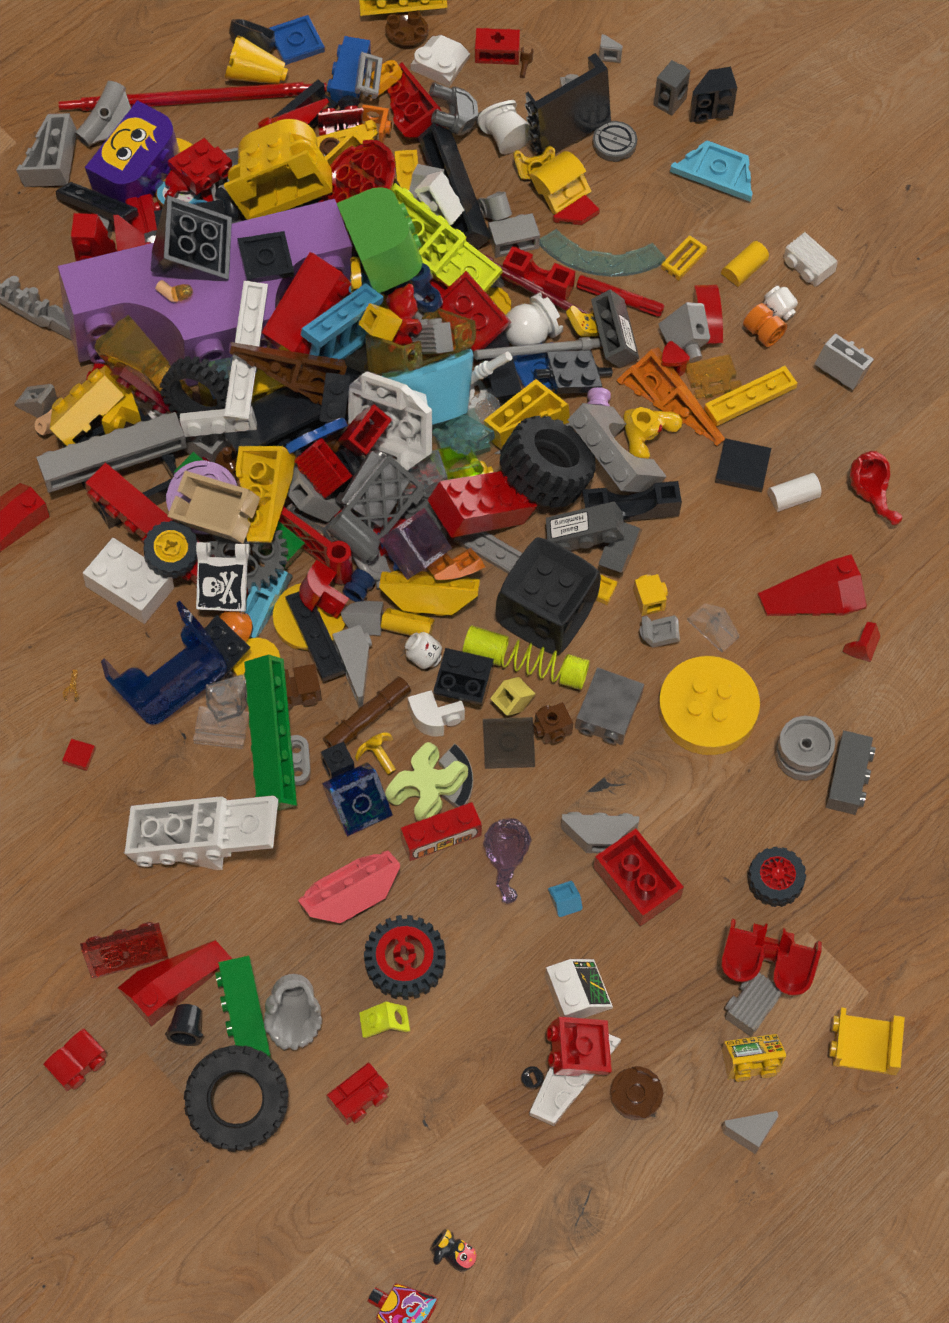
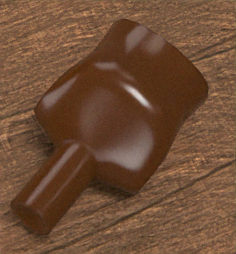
M224 447L216 456L214 463L226 468L238 481L232 450L230 447Z

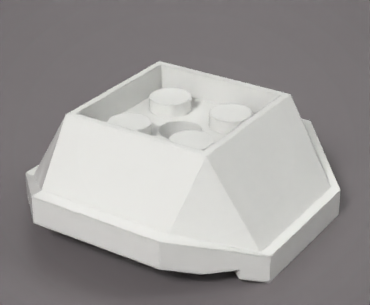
M370 372L360 375L349 385V424L359 413L373 404L392 419L370 451L378 450L385 455H390L407 471L432 454V409L427 405L426 394L412 390L406 384ZM369 418L370 424L374 425V422ZM360 456L361 460L364 461L365 456Z

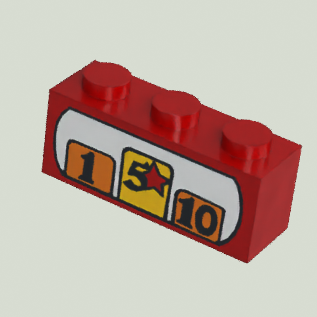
M473 802L401 827V841L409 861L481 836L482 823Z

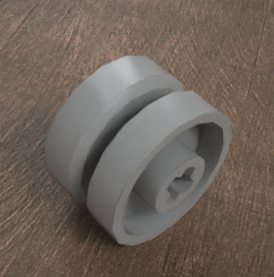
M800 716L793 718L785 724L779 736L775 754L778 766L786 775L794 779L804 781L816 779L825 772L830 764L835 748L833 732L824 721L816 717Z

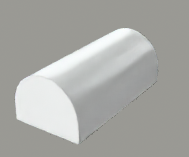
M811 473L770 487L767 493L776 511L779 512L821 497L822 490L817 476Z

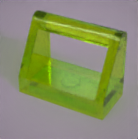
M468 443L436 449L429 455L443 480L480 475L484 471L483 466ZM464 456L470 463L469 466L455 469L450 468Z

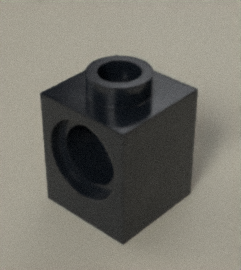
M344 741L320 752L322 766L332 785L355 775L354 761Z

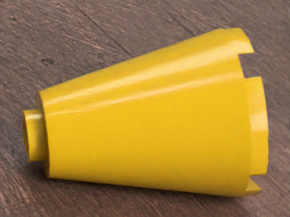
M237 35L225 78L236 81L279 84L280 81H285L288 69L284 68L285 63L244 37Z

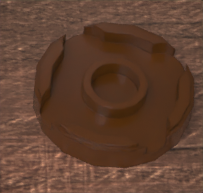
M640 1066L620 1071L613 1079L610 1089L611 1103L615 1110L624 1118L634 1121L645 1120L654 1115L660 1108L664 1095L658 1076L651 1070Z

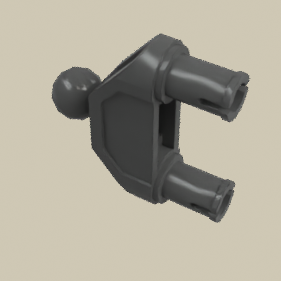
M436 82L431 84L429 95L445 100L449 106V114L435 109L431 117V123L447 127L451 133L457 135L469 132L474 123L479 127L478 116L481 112L478 113L477 101L465 89L456 86L448 88Z

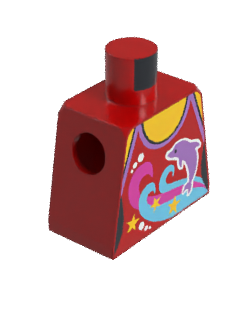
M395 1283L389 1294L375 1287L367 1302L380 1309L376 1316L377 1323H428L438 1305V1298Z

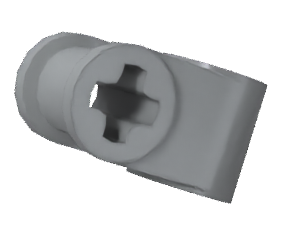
M497 191L486 198L481 197L478 199V204L484 218L495 221L512 215L506 192Z

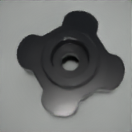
M351 95L344 96L338 101L340 110H345L344 108L348 106H358L360 104V100Z

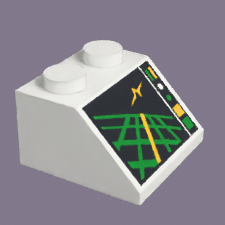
M569 959L546 967L545 979L560 1017L586 1018L613 1008L594 959Z

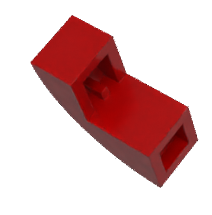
M694 285V303L704 304L710 339L705 344L723 343V316L718 285Z

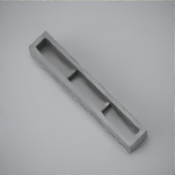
M176 412L162 414L158 418L149 421H140L124 429H116L106 435L94 436L78 444H69L65 448L56 451L45 452L36 458L49 493L88 480L105 462L117 471L187 448Z

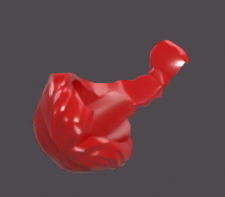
M877 451L865 452L859 455L851 464V486L858 496L873 504L874 510L878 512V515L883 516L891 525L896 526L902 521V515L897 511L888 509L886 498L891 475L890 463L884 455Z

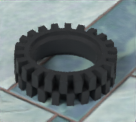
M185 356L184 359L179 358L171 365L161 380L160 388L162 390L160 393L161 396H165L163 399L165 404L171 403L168 409L171 412L177 411L176 415L179 419L181 413L225 409L230 377L224 379L226 372L224 370L216 371L218 365L214 363L212 367L208 366L209 360L203 359L200 363L199 357L196 356L192 360L190 356ZM182 379H192L205 385L216 397L217 405L209 407L195 402L184 392L180 381Z

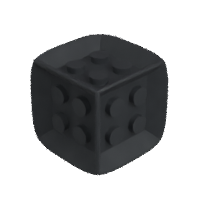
M537 537L527 546L507 575L497 596L496 619L508 631L528 643H532L535 647L541 649L544 646L545 652L553 654L556 650V655H560L568 647L587 619L598 597L601 582L600 573L592 564L552 541Z

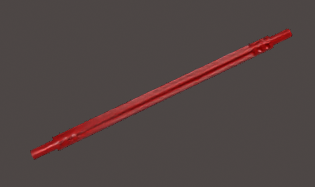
M294 82L126 95L132 108L137 100L147 106L298 96L312 84ZM101 96L81 97V100L59 101V110L82 109V111H91Z

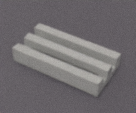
M361 52L358 61L355 93L363 92L364 96L370 94L372 95L371 98H377L383 58ZM365 59H367L365 83L362 86ZM374 61L376 62L372 89L369 87L372 71V62Z

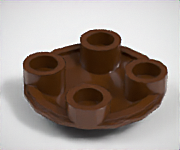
M419 11L390 14L387 17L385 26L388 38L396 44L404 46L422 42L429 32L428 24L421 17Z

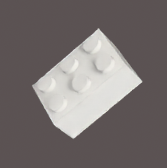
M115 538L108 542L83 572L87 588L143 624L147 622L174 589L172 577L163 578L161 575H156L152 569L150 570L148 563L145 562L142 555Z

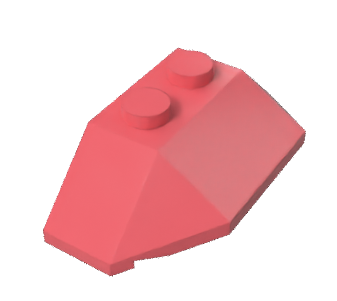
M389 850L381 854H372L358 858L313 883L304 896L300 897L298 900L299 904L310 917L342 923L386 898L400 869V863Z

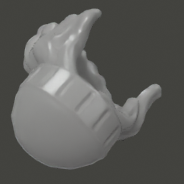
M288 974L276 981L271 995L265 1002V1032L283 1050L288 1048L297 1050L298 1046L303 1048L313 1041V1037L318 1035L317 1032L322 1024L321 1007L314 997L313 986L307 978L299 974Z

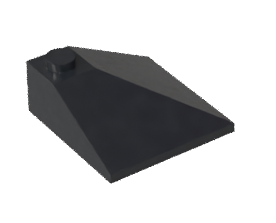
M167 196L152 248L151 271L171 278L227 282L229 280L232 217Z

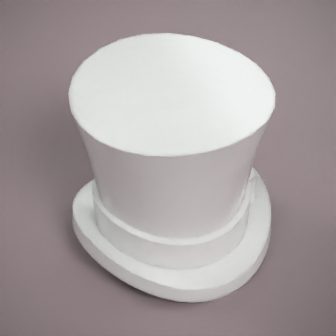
M508 100L489 106L478 116L479 127L486 134L493 135L502 154H509L519 150L531 140L528 134L529 124L517 114L515 110L517 103L515 100Z

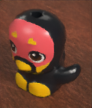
M448 1229L443 1230L430 1247V1251L434 1255L433 1262L435 1265L440 1264L442 1259L445 1258L455 1270L465 1272L471 1269L476 1262L477 1254L475 1249L461 1239L455 1240L453 1232Z

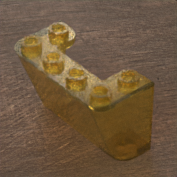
M440 308L434 312H426L422 319L441 318L442 322H450L454 351L438 354H422L421 341L401 346L366 334L368 370L370 373L379 376L412 371L469 349L476 339L475 321ZM411 350H414L415 354L410 355L409 352Z
M127 315L124 319L119 320L106 334L97 339L94 349L111 370L114 367H125L160 393L162 390L160 388L161 380L171 366L134 320ZM181 380L182 389L190 396L193 391L184 380Z

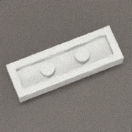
M252 406L250 407L248 422L224 419L225 409L181 413L180 423L185 437L257 430V421Z

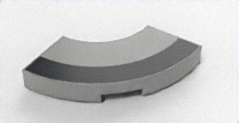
M454 743L439 760V765L445 769L454 761H459L468 767V776L460 788L452 795H442V798L457 808L468 804L473 790V772L467 756Z

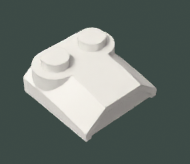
M442 35L432 36L423 47L416 50L415 59L411 63V70L450 87L469 59L470 53L461 43Z

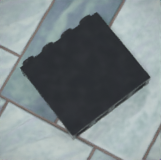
M596 53L588 57V72L543 98L535 101L529 92L525 93V108L528 112L526 119L530 128L528 129V134L531 138L529 145L534 154L541 155L547 146H552L555 149V153L611 121L608 68Z

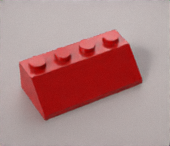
M309 252L261 333L276 349L309 354L311 343L301 336L302 328L343 300L352 283L340 270L314 253Z

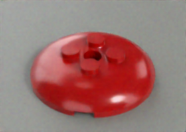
M364 140L363 144L357 147H348L330 165L332 169L333 192L323 195L319 202L335 199L336 203L372 188L382 187L391 190L396 173V163L392 151L378 140Z

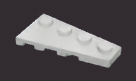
M609 1034L610 1055L621 1043V1039ZM550 1067L529 1115L554 1126L595 1074L583 1073L580 1076L554 1075V1068Z

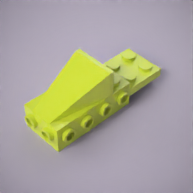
M394 183L391 191L394 192L399 204L403 202L409 214L407 217L411 218L416 233L412 235H418L422 245L418 250L423 263L430 268L433 279L449 287L467 271L486 292L503 273L502 269L466 241L467 237L459 229L452 228L445 218L434 214L427 204L416 200L406 188L402 189Z

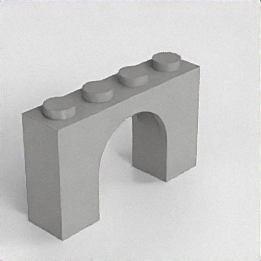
M583 403L568 419L621 491L642 492L650 488L654 483L662 482L667 477L654 459L638 458L626 451L615 440L614 437L624 428L626 423L614 407Z

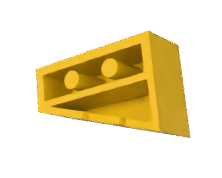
M106 365L100 370L95 369L87 378L88 380L83 384H76L70 390L69 395L64 399L62 397L57 399L52 405L50 430L66 446L75 444L73 439L82 430L87 432L92 428L89 425L92 420L99 415L103 417L125 395V389L115 383L116 379L110 375L111 370Z
M535 379L484 420L487 439L502 449L517 424L533 416H540L541 418L548 416L552 420L558 419L563 421V424L570 423L568 421L570 418L569 404Z

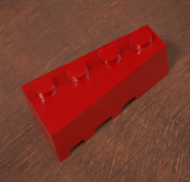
M74 213L71 241L76 262L117 252L116 244L113 239H109L108 231L98 214Z

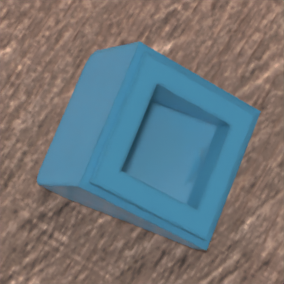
M573 881L548 888L559 917L582 910L581 896Z

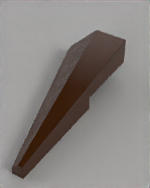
M230 342L229 345L230 354L238 356L250 366L257 367L269 377L295 392H300L314 403H319L320 405H322L326 372L345 375L347 369L345 361L342 359Z

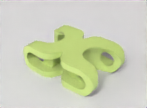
M427 742L411 759L414 771L404 770L399 772L389 784L385 792L386 800L394 805H400L407 798L417 796L420 799L414 808L416 820L420 821L437 815L443 805L440 795L449 796L454 794L466 780L468 767L462 762L454 761L445 769H434L439 759V751L437 746Z

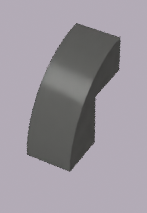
M623 522L625 538L617 539L615 542L609 543L608 547L605 546L599 561V565L621 573L627 567L642 532L641 528Z

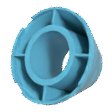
M471 349L453 351L433 356L431 359L420 363L417 361L382 375V377L406 384L410 389L426 394L427 405L432 409L433 425L468 412L474 354Z

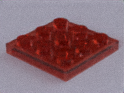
M146 922L139 925L136 929H120L113 932L110 936L102 938L94 936L88 938L86 942L80 943L91 979L169 959L159 922Z

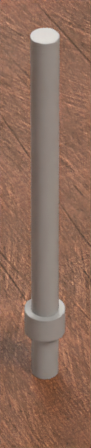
M583 337L576 341L475 350L474 357L476 360L496 358L505 352H509L512 356L555 351H590L591 348H601L603 346L601 338L590 339V337Z

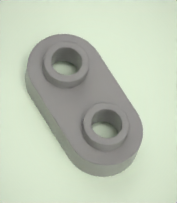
M293 735L291 736L292 750L295 748L301 750L299 753L292 752L294 773L296 771L302 772L301 776L294 775L295 785H303L309 780L311 775L309 745L304 737Z

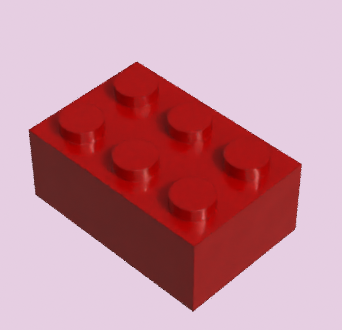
M636 828L595 856L593 868L640 927L682 897L684 886Z

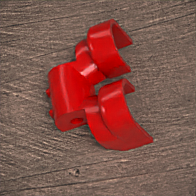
M731 920L722 955V968L729 978L740 982L752 980L758 975L763 960L775 963L773 979L776 987L781 992L788 995H799L811 987L822 952V942L817 941L814 947L811 948L795 944L794 934L786 932V928H782L778 940L766 937L768 923H765L764 926L754 923L752 932L735 928L736 920Z

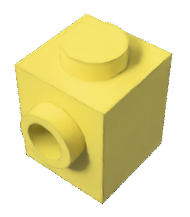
M520 677L504 680L490 699L509 716L522 712L535 696V693Z

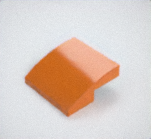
M472 548L452 559L444 552L425 564L436 580L460 578L485 567L481 558Z

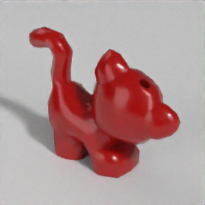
M412 284L396 289L386 299V305L403 320L392 341L383 339L384 343L393 352L397 347H402L407 353L411 351L413 341L408 336L409 333L413 332L417 335L422 330L419 319H412L418 311Z

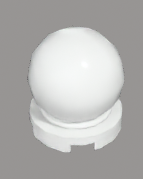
M541 292L530 298V304L524 303L515 306L506 315L512 323L504 331L508 342L513 346L542 344L546 340L547 335L554 338L563 332V326H559L556 320L560 317L558 311L548 297L542 298Z

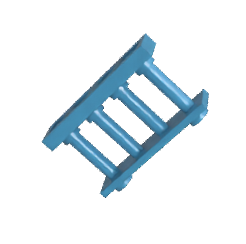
M365 283L304 326L301 330V336L311 343L309 354L343 360L370 341L373 336L359 325V322L368 304L371 303L379 306L382 304L384 296Z

